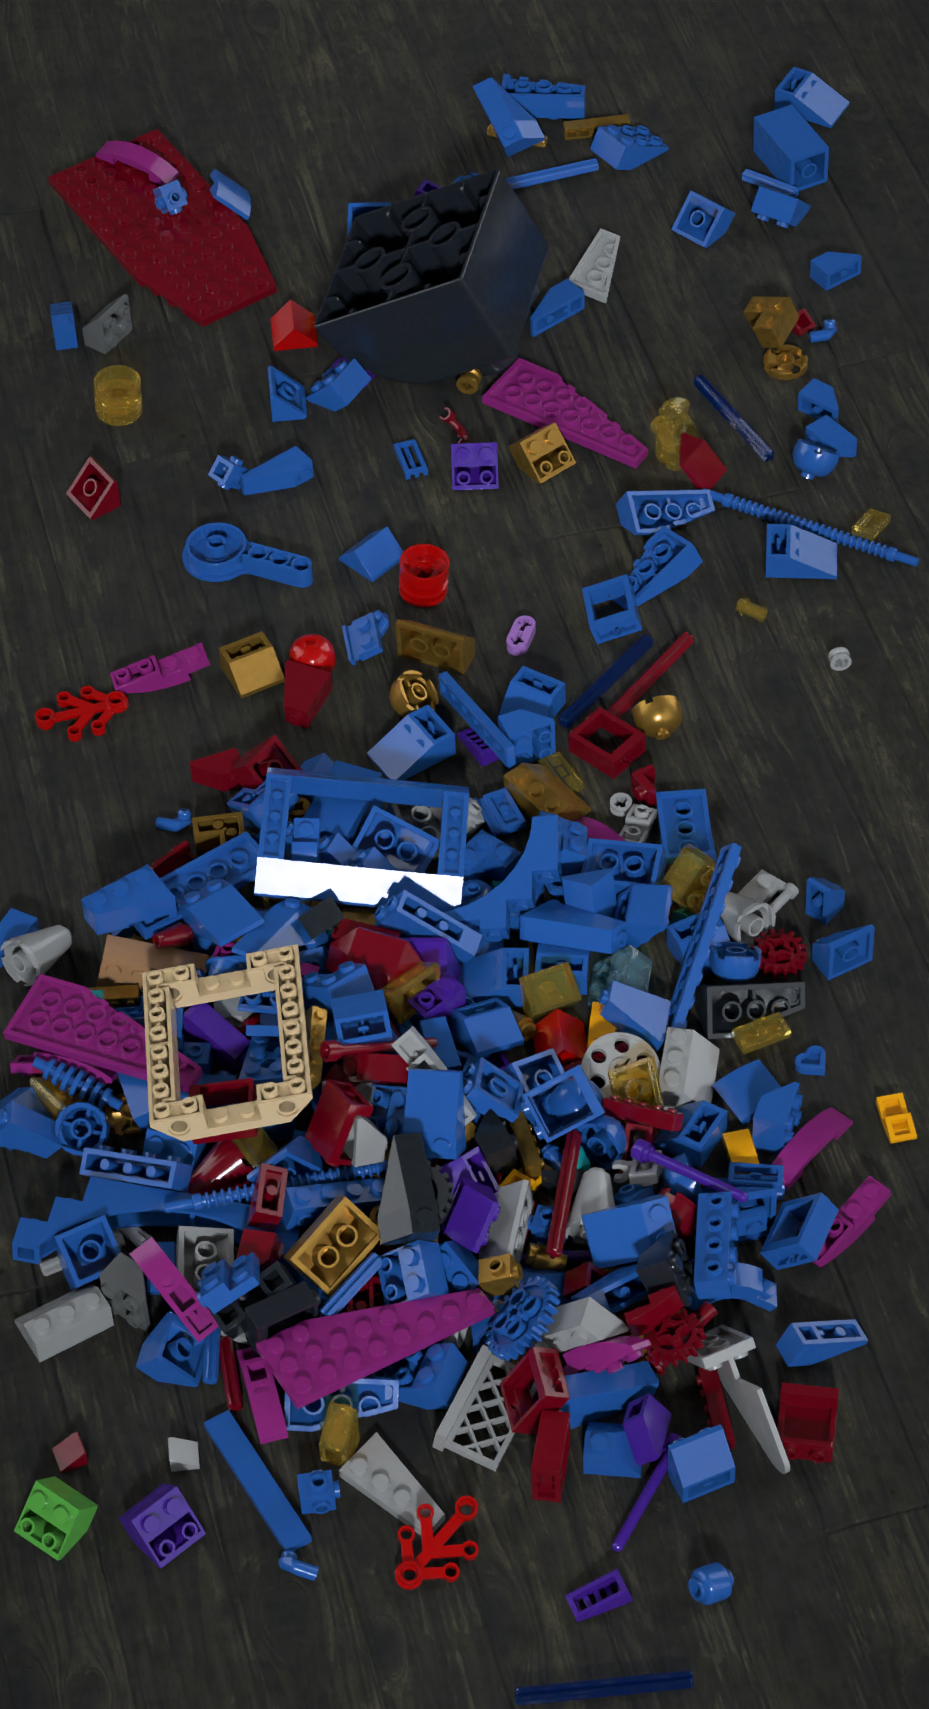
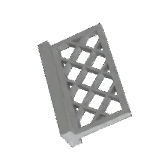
M482 1345L435 1434L432 1447L442 1452L444 1448H447L496 1472L515 1433H512L508 1414L503 1404L504 1399L500 1397L496 1387L500 1385L504 1378L494 1380L490 1371L493 1365L505 1370L506 1375H508L516 1365L504 1359H499L488 1350L487 1346ZM535 1382L529 1390L532 1400L537 1392ZM491 1388L495 1399L482 1402L479 1391ZM498 1405L502 1416L489 1420L485 1408ZM480 1410L484 1421L470 1425L467 1414ZM505 1422L509 1431L508 1434L496 1437L492 1426ZM486 1427L491 1439L477 1442L473 1431ZM468 1432L472 1444L462 1446L453 1441L456 1435ZM494 1445L497 1452L494 1461L483 1456L480 1448Z

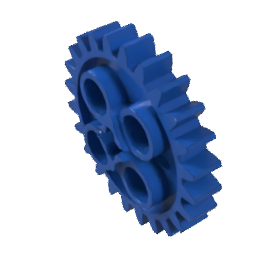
M536 1276L535 1279L530 1277L527 1283L522 1281L519 1289L512 1288V1295L510 1297L505 1295L504 1304H498L499 1311L492 1315L494 1321L488 1324V1327L491 1329L485 1335L488 1337L486 1344L489 1346L488 1350L501 1360L509 1361L511 1358L516 1360L519 1354L525 1356L527 1348L531 1349L534 1347L535 1341L541 1342L542 1333H548L547 1326L554 1323L555 1320L552 1319V1316L559 1311L555 1308L561 1302L557 1299L560 1296V1293L557 1291L558 1287L545 1277Z

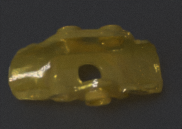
M680 397L665 401L663 407L659 409V416L650 424L651 431L657 434L656 458L658 461L665 463V467L672 471L682 470L679 466L681 434L687 433L699 438L697 428L691 417L687 414L690 403L687 399Z

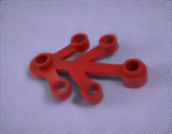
M84 686L80 689L81 699L72 696L69 692L62 691L56 696L58 706L62 708L73 706L75 708L54 713L50 708H41L35 713L36 725L42 730H49L53 727L54 723L79 717L74 725L67 729L68 739L75 742L82 738V730L96 713L103 712L98 720H94L91 723L92 733L96 736H101L105 734L106 724L112 716L128 708V698L120 691H113L107 695L94 690L92 686ZM96 700L100 703L92 704L90 702Z
M462 1496L456 1501L455 1514L434 1538L432 1529L433 1507L429 1504H421L417 1508V1519L420 1521L422 1552L415 1560L412 1547L415 1531L409 1525L399 1528L398 1541L401 1543L403 1562L395 1570V1580L401 1588L406 1590L416 1589L423 1580L444 1579L447 1582H455L459 1578L460 1569L457 1564L450 1562L445 1564L444 1567H425L431 1559L463 1557L468 1561L476 1559L479 1548L474 1541H466L463 1544L444 1545L464 1521H471L477 1516L478 1503L473 1497ZM464 1506H468L472 1512L465 1515L461 1512V1509ZM424 1509L429 1510L431 1513L427 1518L420 1515V1512ZM409 1531L412 1536L410 1539H403L401 1533ZM471 1546L475 1549V1553L468 1555L464 1549ZM453 1568L456 1571V1575L449 1577L445 1571ZM411 1571L415 1574V1577L412 1580H407L404 1574Z

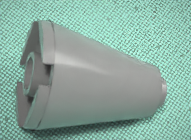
M732 892L726 894L724 901L726 906L719 918L734 942L747 943V949H751L755 938L761 939L762 932L767 933L769 928H774L775 911L766 902Z
M55 925L10 938L1 946V951L4 949L5 955L1 958L2 963L13 980L16 982L23 981L26 983L23 986H31L40 974L44 975L72 944V935L67 928Z
M593 1167L589 1171L584 1172L568 1216L565 1234L566 1238H568V1235L573 1237L572 1242L575 1244L589 1247L581 1215L615 1206L611 1177L604 1169Z

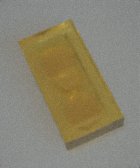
M780 1012L732 1029V1037L744 1055L791 1037V1030Z

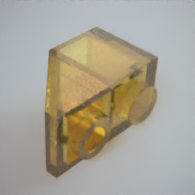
M330 1401L319 1442L320 1458L322 1461L343 1467L354 1455L360 1442L357 1410L351 1406Z

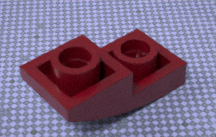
M675 1285L648 1295L651 1304L624 1313L626 1322L634 1337L642 1336L661 1326L662 1319L669 1316L672 1318L684 1306Z

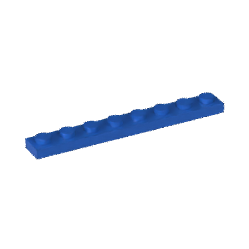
M735 843L726 845L720 850L671 999L667 1027L685 1029L687 1026L686 1017L695 1002L694 992L696 986L702 980L703 973L701 971L704 963L710 956L709 946L711 940L717 934V922L726 906L724 902L725 897L733 885L732 876L741 860L739 855L742 847Z

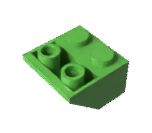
M55 1476L36 1480L14 1531L58 1561L88 1531L99 1505Z

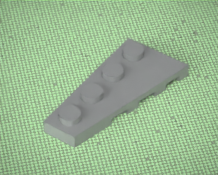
M601 228L569 280L582 289L585 296L606 304L620 236Z
M377 1432L339 1470V1477L405 1525L411 1526L419 1535H421L420 1521L417 1519V1508L421 1504H429L434 1509V1518L432 1520L433 1533L445 1521L444 1512ZM424 1509L420 1512V1515L427 1518L431 1513L429 1510Z

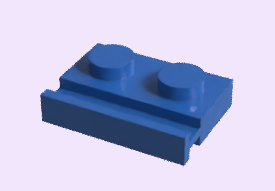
M373 612L352 621L350 626H342L348 660L352 665H356V661L360 659L364 661L383 652L378 621Z
M506 787L485 794L483 798L477 800L482 809L484 825L490 835L496 837L502 834L504 836L526 828V821Z
M764 1206L740 1211V1218L735 1219V1224L738 1225L739 1241H734V1245L766 1237L767 1212Z

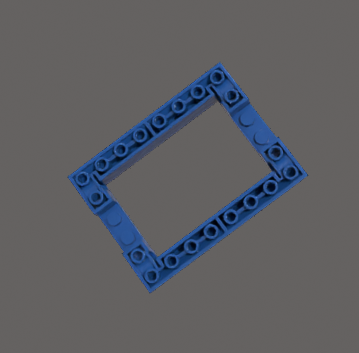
M268 767L254 896L284 899L295 898L322 902L331 896L335 904L378 908L380 905L387 904L393 895L397 896L400 892L406 890L442 912L459 908L464 877L469 787ZM290 794L442 808L437 874L284 860Z

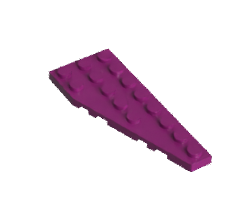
M518 358L482 396L483 404L539 428L556 423L563 438L635 469L648 456V448L631 434L627 435L624 433L618 423H612L607 419V414L585 396L581 397L578 395L573 386L570 384L566 385L562 381L561 376L524 359Z
M40 974L3 1032L7 1040L147 1081L145 1028L123 1012H118L110 1007L109 1003L103 998H97L85 986ZM178 1051L180 1091L189 1093V1086L197 1085L203 1074L202 1068Z

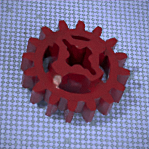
M782 928L779 933L771 929L769 935L762 932L761 939L755 938L754 945H751V950H754V946L762 950L759 971L763 969V976L765 977L773 974V979H777L778 975H782L784 979H787L788 973L796 976L797 969L803 970L804 963L807 961L806 944H802L801 937L794 938L793 931L785 934Z
M683 1309L680 1314L676 1313L672 1318L669 1316L662 1319L661 1326L648 1332V1336L643 1337L651 1343L646 1350L648 1355L652 1356L655 1363L661 1360L663 1366L666 1367L669 1362H673L674 1367H677L680 1360L687 1364L689 1363L688 1357L690 1355L698 1356L696 1349L704 1348L702 1340L706 1339V1334L701 1320L697 1319L695 1313L688 1315L687 1311Z

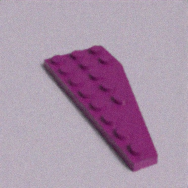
M478 1288L304 1320L256 1343V1350L295 1407L300 1409L494 1315L495 1310L483 1291Z

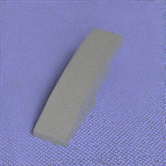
M414 1026L391 1045L409 1065L406 1068L407 1071L410 1068L448 1070ZM464 1094L466 1126L477 1115Z

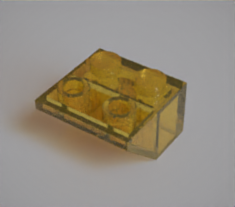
M689 843L683 847L660 885H670L673 887L671 899L693 914H698L701 911L716 862Z

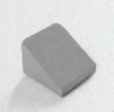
M169 1437L168 1448L171 1472L200 1469L198 1442Z

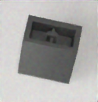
M124 294L109 303L82 328L86 346L107 354L131 332L132 322L128 295Z
M120 1252L99 1274L103 1296L109 1303L113 1315L118 1314L122 1316L132 1327L141 1328L148 1333L151 1330L143 1271L133 1259Z

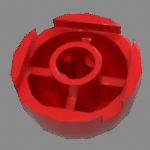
M307 634L297 638L291 645L288 654V660L331 673L337 664L333 645L327 638L319 634Z

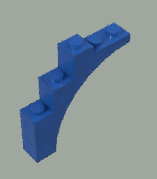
M558 815L532 817L531 833L525 851L516 867L505 880L478 900L450 911H444V913L474 931L481 932L484 941L500 942L504 939H510V912L525 913L535 908L536 883L551 884L561 881V824Z
M291 821L287 822L284 860H291L294 822ZM338 832L330 836L320 837V863L398 871L375 847L367 850L361 849L357 852Z
M14 1101L0 1109V1147L29 1152L47 1159L59 1150L63 1143L59 1136L56 1138V1121Z

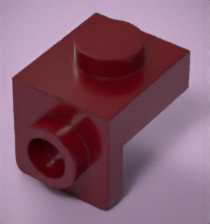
M652 764L631 773V790L634 797L649 808L656 805V788L653 785L655 783V767Z

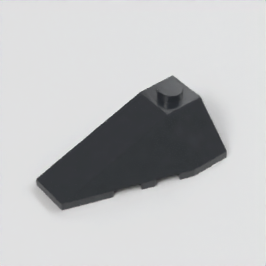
M805 982L714 983L696 986V1011L706 1039L734 1038L739 1036L740 1033L762 1026V1024L780 1019L805 1008Z
M421 1133L393 1136L377 1215L381 1246L412 1243L416 1240L434 1241L440 1232L437 1205Z

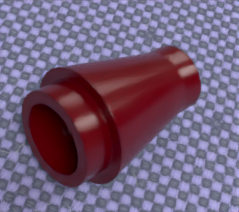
M178 922L159 933H154L152 940L157 949L187 947L193 941V933L187 923Z

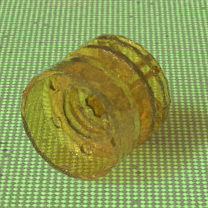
M112 365L103 368L97 373L94 378L95 411L98 418L104 423L113 426H124L137 420L142 413L141 378L138 372L124 365Z

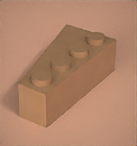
M107 934L96 987L139 985V992H143L142 973L194 963L197 969H202L206 974L205 965L209 955L172 947L157 949L152 943Z

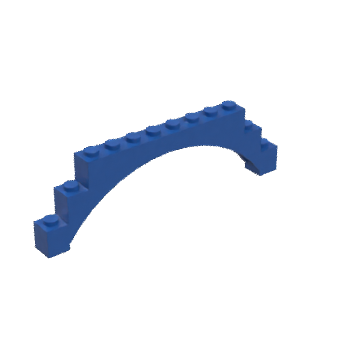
M90 1176L83 1201L55 1197L48 1222L35 1218L20 1217L12 1242L13 1260L40 1265L42 1258L56 1251L55 1236L102 1215L106 1216L111 1230L140 1226H192L234 1229V1242L238 1244L241 1242L244 1228L266 1232L272 1231L247 1226L250 1208L248 1204L241 1202L231 1204L230 1201H227L226 1205L218 1203V1207L212 1204L210 1208L203 1206V1210L194 1211L192 1208L166 1213L165 1202L191 1198L192 1194ZM281 1218L273 1232L277 1234L283 1243V1255L277 1261L288 1269L297 1281V1284L305 1281L310 1290L315 1289L320 1298L318 1311L321 1314L320 1308L331 1296H328L302 1276L283 1258L303 1235L304 1227L286 1229Z

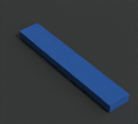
M447 671L439 674L441 695L506 767L515 766V750L510 740Z
M227 1410L204 1422L205 1430L284 1551H296L311 1543L312 1537L230 1411Z

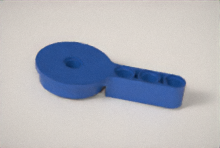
M209 523L198 527L188 536L182 553L185 569L189 574L203 581L222 582L231 580L241 574H251L299 588L308 587L313 583L312 562L308 557L253 542L249 543L239 528L227 523Z

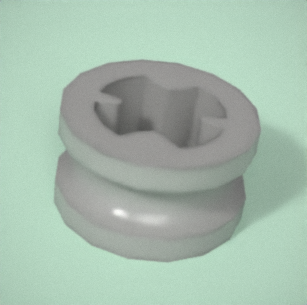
M844 647L834 648L828 654L830 666L833 670H845L852 663L850 653Z
M616 793L610 798V811L616 816H626L632 807V799L626 793ZM617 803H622V805L625 803V807H620V805L617 807Z

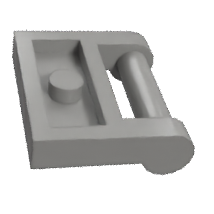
M761 870L738 894L768 903L777 892L780 893L770 904L776 914L789 899H794L799 894V890L794 884L785 883L768 872Z

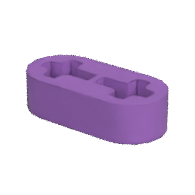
M520 616L514 621L506 639L507 651L510 654L519 656L527 652L536 632V622L532 617Z

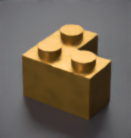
M753 296L744 310V314L762 348H781L800 317L790 297Z
M242 812L192 818L197 856H202L245 832Z

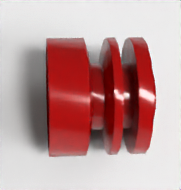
M417 544L407 548L400 557L399 594L404 601L413 606L431 607L438 605L445 599L448 593L449 557L445 551L431 544Z

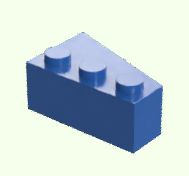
M148 864L81 899L84 919L97 935L130 928L129 924L145 921V924L153 922L154 918L169 915V918L177 916L175 896Z

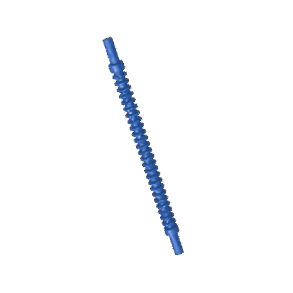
M710 490L712 500L722 503L723 507L730 508L732 506L733 510L738 508L739 512L744 510L745 514L750 512L751 516L756 514L757 518L762 516L763 520L769 518V522L775 520V524L779 522L781 524H791L815 535L817 534L820 537L824 536L825 539L830 538V541L834 542L836 540L837 544L842 542L843 546L848 544L849 548L854 546L855 550L860 548L861 552L867 551L868 554L873 552L874 556L879 554L880 558L886 557V560L891 562L896 560L917 567L919 564V558L899 552L895 547L890 546L887 548L886 544L881 546L880 542L875 544L874 540L869 542L868 538L862 540L861 536L856 538L855 534L850 536L849 532L844 534L843 530L838 532L837 528L831 530V526L825 528L824 524L819 526L818 522L813 524L812 520L807 522L806 518L801 520L800 516L795 518L794 514L788 516V512L782 514V510L776 512V508L770 510L769 506L764 508L763 504L758 506L757 502L752 504L751 500L746 502L745 498L740 500L739 496L734 498L733 494H722Z
M427 1158L431 1163L435 1162V1158ZM385 1159L384 1162L354 1167L351 1164V1167L347 1168L344 1165L343 1169L336 1167V1170L332 1171L329 1168L328 1172H324L322 1169L320 1173L313 1171L312 1175L306 1172L305 1176L298 1174L297 1178H293L290 1175V1179H287L286 1188L324 1184L327 1182L334 1183V1181L342 1182L343 1179L349 1181L350 1178L357 1180L358 1176L364 1179L365 1175L372 1177L374 1173L379 1176L380 1172L386 1174L388 1160ZM251 1183L250 1187L244 1184L243 1188L236 1186L234 1190L229 1187L228 1191L220 1189L219 1193L213 1190L212 1194H208L206 1191L205 1195L202 1196L200 1193L192 1194L191 1198L165 1202L166 1213L192 1208L194 1211L203 1210V1206L210 1208L212 1204L218 1207V1203L226 1205L227 1201H230L231 1204L234 1203V1200L241 1202L243 1198L249 1201L255 1184Z

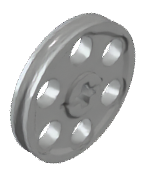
M614 1032L599 1037L589 1046L581 1063L589 1080L594 1076H599L604 1080L605 1086L600 1088L603 1098L610 1097L615 1091H623L627 1098L634 1099L635 1103L639 1101L648 1102L658 1087L661 1069L659 1059L653 1048L646 1041L633 1034ZM624 1041L629 1049L625 1053L618 1052L614 1047V1043ZM595 1051H600L604 1054L605 1061L603 1063H596L592 1060L591 1054ZM640 1055L647 1056L651 1061V1065L641 1067L637 1063V1057ZM628 1060L629 1062L625 1067L624 1074L619 1076L616 1082L613 1083L617 1069L623 1067ZM639 1080L647 1081L650 1085V1090L648 1092L639 1091L636 1087V1082Z

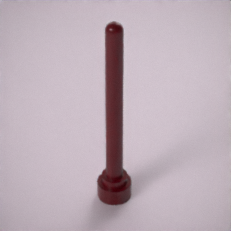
M424 1038L431 1048H435L438 1045L436 1038ZM325 1040L320 1045V1055L324 1062H335L342 1058L343 1055L396 1051L391 1046L396 1040L343 1045L336 1040Z

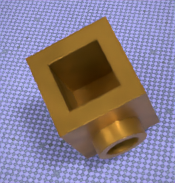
M510 1253L479 1259L478 1284L488 1298L512 1293V1288L514 1287L519 1289L520 1280L523 1279V1270L520 1263H516Z

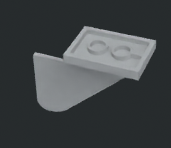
M723 1324L706 1331V1339L702 1340L704 1348H697L698 1356L690 1355L688 1357L689 1362L708 1371L717 1369L719 1380L772 1464L782 1474L790 1472L789 1460L762 1388L741 1379L735 1360L747 1356L748 1351L756 1348L753 1337Z

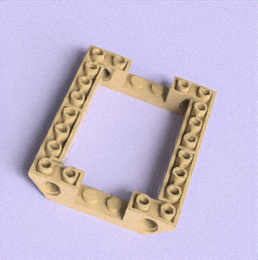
M298 944L247 953L246 970L198 978L193 963L142 973L149 1124L151 1128L181 1141L194 1140L291 1122L313 1099ZM275 990L284 1082L257 1084L256 1101L206 1109L203 1095L186 1097L181 1100L176 1008Z

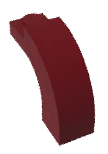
M368 1053L344 1055L342 1082L407 1086L408 1071L406 1068L409 1065L400 1055Z

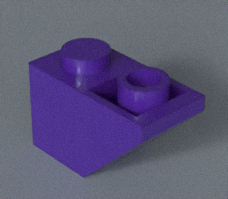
M447 972L410 998L408 1004L425 1020L444 1016L447 1020L451 1017V1010L466 1006L465 987Z
M650 1394L629 1402L623 1421V1427L636 1464L639 1466L650 1461H656L662 1455L664 1441L669 1431V1423L672 1413Z

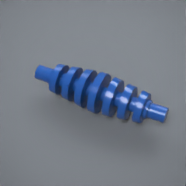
M39 1057L35 1058L32 1066L41 1070L43 1073L42 1077L46 1080L53 1076L51 1084L57 1086L62 1081L60 1090L66 1092L70 1087L69 1096L74 1098L80 1091L78 1100L85 1101L90 1096L88 1103L95 1104L99 1100L98 1107L102 1109L106 1106H110L118 1111L121 1109L124 1101L114 1097L113 1089L108 1087L103 1091L105 1084L101 1081L94 1086L96 1078L92 1075L87 1078L86 1082L84 1081L87 1075L85 1070H80L77 1076H75L78 1070L75 1066H71L66 1072L68 1064L61 1062L56 1067L58 1060L52 1058L50 1061H45Z

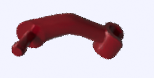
M445 407L444 409L449 412L448 416L445 418L440 416L439 418L445 423L450 424L457 432V437L460 438L457 444H463L464 441L469 442L467 431L456 420L455 412Z

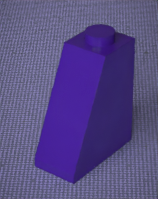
M207 1003L192 1005L183 1014L187 1042L211 1043L213 1062L238 1075L242 1070L250 1040Z

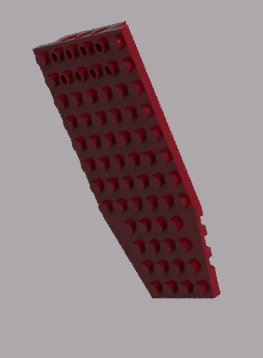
M158 129L128 142L152 151L179 172L175 180L178 179L180 186L185 189L188 203L182 206L183 211L174 215H170V212L162 214L161 210H158L156 207V197L153 193V189L162 185L149 180V173L118 160L113 165L94 156L48 177L49 185L143 288L145 286L151 289V293L157 297L162 296L169 305L180 308L184 315L202 327L277 292V285L249 227L233 210L213 197L210 192L211 186Z

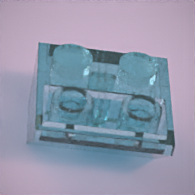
M632 945L598 961L593 967L587 1005L592 1007V1002H599L602 990L604 988L608 989L613 980L648 992L653 961Z

